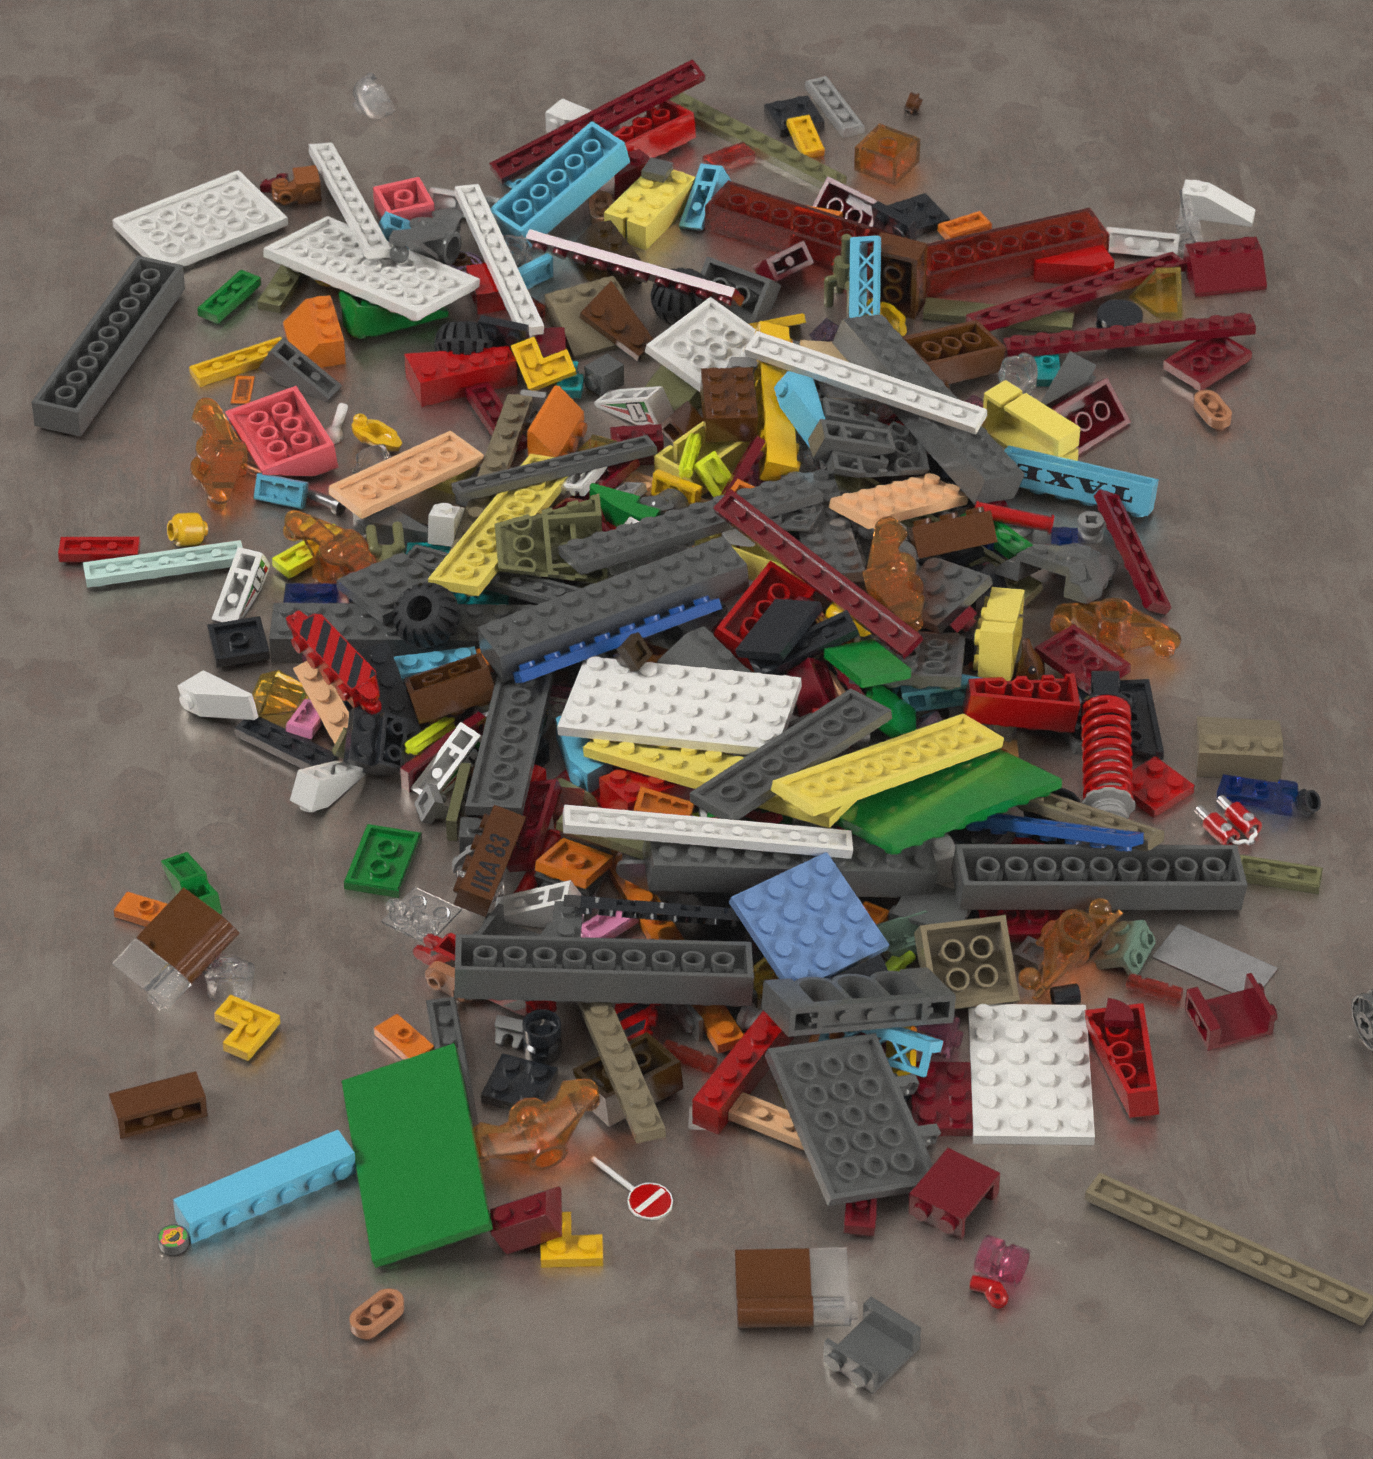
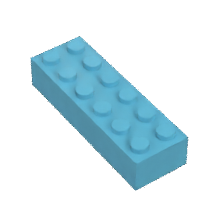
M591 121L490 208L501 234L528 251L533 246L526 239L529 229L548 234L630 163L625 142Z

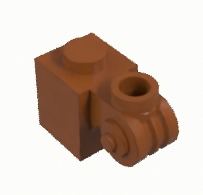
M316 165L292 168V181L288 182L285 178H278L273 180L271 184L272 199L283 205H288L293 201H297L298 204L322 201L321 182Z

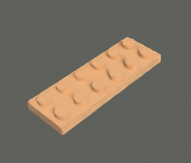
M448 431L329 485V495L363 519L482 464L484 454L452 431Z
M927 473L925 476L910 477L904 481H894L891 484L877 485L871 489L844 493L842 496L831 498L829 508L861 526L871 529L967 505L968 497L964 492L960 491L958 486L947 484L941 481L939 476Z

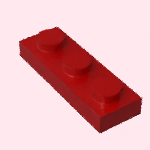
M60 537L58 559L59 562L74 563L139 555L140 537Z

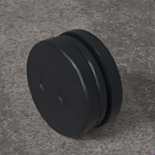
M1122 299L1109 300L1100 305L1097 310L1096 328H1110L1113 325L1126 327L1142 323L1143 312L1137 304Z

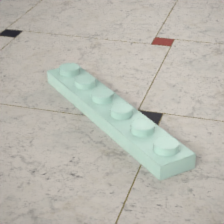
M241 540L84 562L83 568L87 588L99 587L109 584L230 568L237 548H243Z

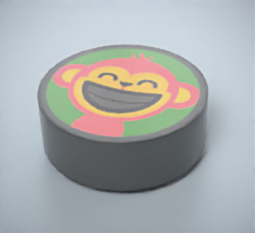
M167 1225L158 1232V1247L165 1254L177 1255L184 1252L189 1246L188 1232L181 1225Z

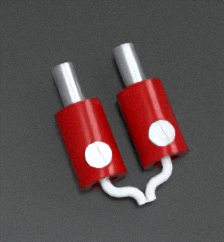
M1224 795L1217 798V803L1226 810L1225 818L1249 840H1239L1240 833L1217 812L1210 814L1202 805L1196 807L1195 813L1203 820L1202 827L1221 845L1247 844L1250 846L1255 843L1253 839L1262 828V823L1240 802L1232 803Z

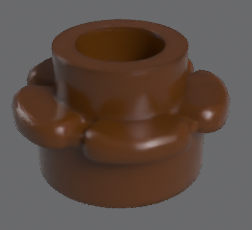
M910 92L904 110L909 111L910 115L913 111L918 112L923 101V99L919 98L920 93Z

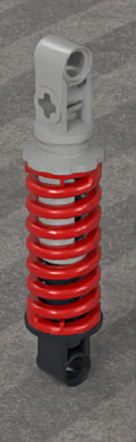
M1091 671V694L1081 701L1079 709L1082 718V783L1084 788L1082 804L1129 819L1130 814L1135 810V800L1132 794L1133 773L1131 769L1133 763L1131 759L1132 738L1130 735L1132 731L1130 724L1132 703L1125 695L1119 693V671Z

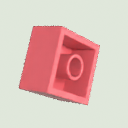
M419 177L373 187L374 211L379 220H381L386 211L407 220L417 217L433 218L432 211H435L434 202Z

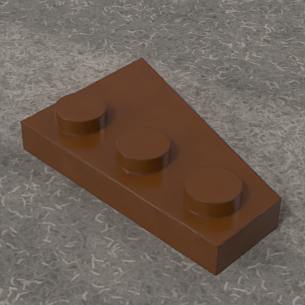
M612 281L580 312V319L637 361L646 353V345L654 340Z

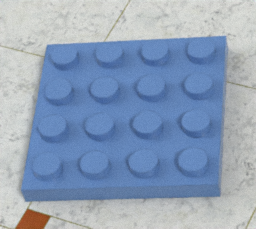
M827 852L732 896L729 904L779 979L792 978L794 982L804 977L829 979L887 951L889 943Z

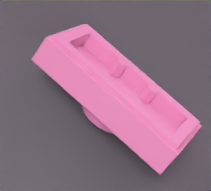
M304 699L287 722L286 732L308 739L313 738L323 722L311 700Z
M616 911V917L600 916L597 914L582 924L581 937L615 938L637 924L639 919L622 918V912Z

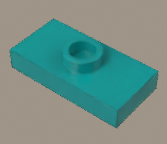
M1059 354L1033 356L1036 387H1050L1060 369Z

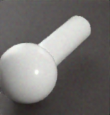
M345 403L338 404L332 426L325 430L334 444H338L344 439L342 425L348 409Z

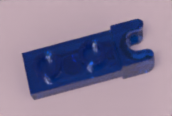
M1223 774L1216 797L1224 795L1232 803L1240 802L1246 806L1272 809L1273 814L1292 816L1293 802H1295L1298 796L1299 787L1295 781L1279 779L1278 783Z

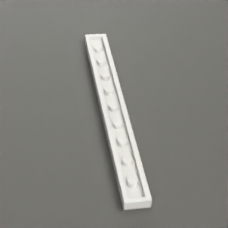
M333 143L309 144V154L365 257L376 261L390 258L391 247Z
M479 184L455 186L456 199L512 321L528 324L529 337L544 334V324Z
M756 331L745 348V354L748 357L811 377L975 435L987 417V409L759 331Z
M564 805L563 833L814 856L827 852L830 857L851 859L853 854L851 830Z

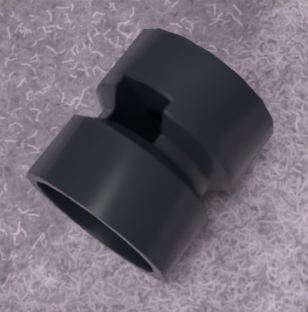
M544 1009L528 1013L522 1023L524 1056L527 1060L550 1065L556 1062L562 1053L560 1018L556 1013Z

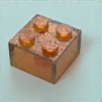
M878 124L855 146L854 171L894 186L920 162V138L882 124Z

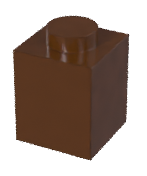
M686 401L661 423L662 432L673 444L674 441L700 424L703 418Z

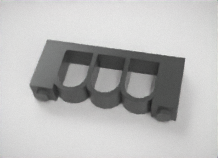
M925 967L900 969V972L880 971L872 974L871 977L859 974H842L834 977L832 980L821 977H804L795 982L792 978L764 980L761 1008L790 1037L953 1023L956 995L929 968Z

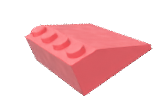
M297 386L225 411L228 420L263 475L317 476L338 468L334 443Z

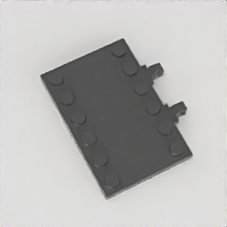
M876 1033L769 1048L767 1050L765 1058L827 1206L910 1193L933 1166L926 1148L928 1145L937 1142L936 1140L941 1135L937 1123L918 1126L914 1122L904 1096L914 1094L919 1086V1082L915 1074L898 1076L897 1073H893Z

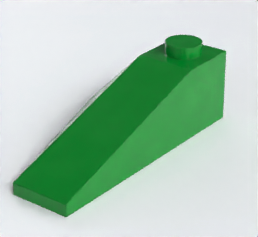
M340 289L339 291L343 326L355 338L363 339L366 336H378L448 317L449 311L442 307L421 320L412 321L401 314L390 312L382 306L371 304L363 298L352 296L344 290Z

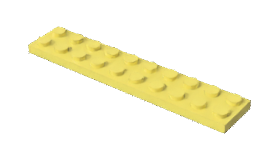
M530 454L521 466L555 457ZM568 476L498 493L431 574L428 582L442 585L450 592L462 593L466 596H479L499 571L494 524L526 514L530 516L541 514L542 510L549 508L562 492L561 485Z
M960 714L773 780L771 791L780 796L784 801L801 809L804 814L813 817L1002 748L1004 737L967 715Z
M591 739L583 747V757L693 789L698 788L744 758L724 752ZM775 795L758 808L830 828L855 802L813 817L804 814L801 809L784 801L778 795Z

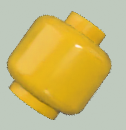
M194 512L177 513L167 524L168 538L177 547L199 546L208 534L207 522L203 521L202 517Z

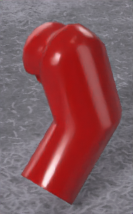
M976 1275L972 1276L969 1290L984 1293L990 1305L994 1308H1003L1007 1305L1009 1297L1001 1282Z

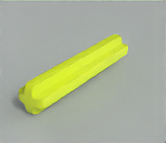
M690 433L688 435L678 468V475L681 478L686 477L689 479L693 475V465L696 464L702 444V436L699 433L696 435Z
M444 716L405 743L407 748L405 752L408 755H417L441 739L446 733L455 729V719Z

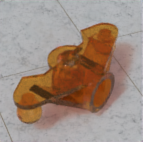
M201 398L197 401L191 421L202 428V436L196 442L195 451L197 456L190 464V473L200 483L206 493L208 509L212 512H221L227 506L237 477H245L247 448L245 442L239 440L217 402L211 398Z
M294 510L285 515L283 535L290 541L304 540L315 560L311 574L318 585L328 589H337V579L377 563L368 550L366 540L355 530L341 528L301 511Z
M883 517L875 525L867 570L862 571L868 595L915 631H919L923 626L922 612L925 597L922 594L924 592V584L921 578L915 574L917 564L910 554L900 552L899 550L908 532L894 517Z
M1107 598L1088 604L1081 602L1059 604L1056 606L1053 612L1054 617L1050 622L1051 630L1056 634L1075 624L1122 658H1124L1125 652L1128 650L1150 646L1157 657L1169 659L1174 655L1175 649L1181 643V636L1176 630L1137 610L1130 603L1120 598Z
M1097 898L1091 902L1089 913L1079 909H1070L1062 913L1057 920L1047 922L1041 930V937L1035 943L1039 947L1044 943L1043 983L1041 982L1039 971L1033 967H1027L1021 970L1018 976L1021 987L1026 990H1034L1036 993L1032 996V999L1036 1002L1066 973H1069L1075 967H1081L1087 962L1090 950L1124 914L1122 911L1118 910L1113 914L1109 901L1104 898ZM1057 963H1061L1062 965L1057 969Z
M590 1079L562 1081L555 1099L547 1103L537 1098L522 1099L510 1110L508 1122L500 1126L480 1122L473 1129L480 1165L486 1164L490 1158L525 1163L532 1170L542 1171L561 1163L568 1154L567 1143L584 1112L593 1111L599 1106L600 1095L595 1082Z

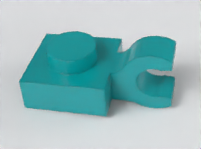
M572 361L577 375L557 382V386H560L571 398H581L584 374H579V361Z

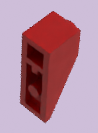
M1103 244L1035 260L1034 281L1037 283L1067 284L1113 270L1115 261Z

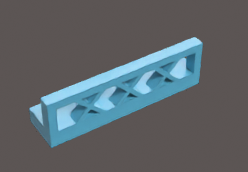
M879 235L850 237L849 318L867 316V314L869 316L880 315L881 237ZM874 242V251L867 258L868 243ZM869 265L873 269V277L867 282V266ZM867 290L873 294V301L868 306Z
M903 1027L844 1032L845 1036L843 1037H852L860 1032L866 1034L876 1033L877 1037L881 1038L879 1040L880 1044L887 1040L891 1041L897 1051V1054L894 1056L886 1057L891 1067L921 1077L927 1075L932 1053L941 1052L943 1040ZM829 1033L820 1034L818 1041L831 1040ZM913 1049L923 1052L919 1068L912 1066L906 1056V1053Z

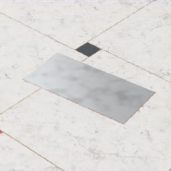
M1181 924L1175 927L1152 956L1231 993L1244 990L1246 974L1252 973L1257 983H1261L1264 987L1278 969L1273 965Z

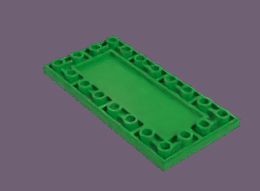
M997 749L859 799L833 825H837L845 830H851L852 835L855 834L865 839L866 843L884 849L887 854H899L905 848L920 846L924 841L943 837L949 831L964 829L966 825L975 821H984L993 814L1005 813L1009 808L1017 805H1026L1030 800L1037 797L1049 796L1050 792L1062 788V778L1010 753Z
M455 1043L341 1080L352 1146L355 1153V1164L371 1258L375 1268L493 1230L458 1050Z

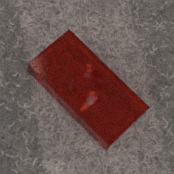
M744 142L702 156L703 164L723 166L725 171L755 160V153Z

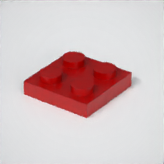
M1156 756L1132 770V794L1135 804L1153 818L1194 793L1195 785Z

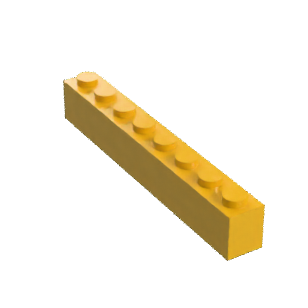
M763 321L759 322L756 331L793 343V340L789 337V327ZM757 360V368L754 372L758 412L757 435L766 441L761 449L765 453L759 461V480L777 481L781 480V475H788L790 472H799L800 461H797L799 444L796 443L798 431L779 407L774 389L777 382L789 370Z

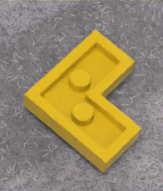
M535 337L511 345L514 357L530 391L539 390L577 375L567 349L543 358Z
M231 994L214 1013L216 1022L234 1029L223 1041V1051L246 1061L251 1059L281 1023L280 1015Z
M562 1212V1237L541 1243V1268L603 1266L602 1234L572 1235L571 1212Z

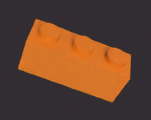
M331 295L305 299L283 322L287 340L320 368L346 364L344 338Z
M555 385L527 431L528 456L536 454L559 457L575 453L579 440L586 435L587 423L584 422V411L560 386Z

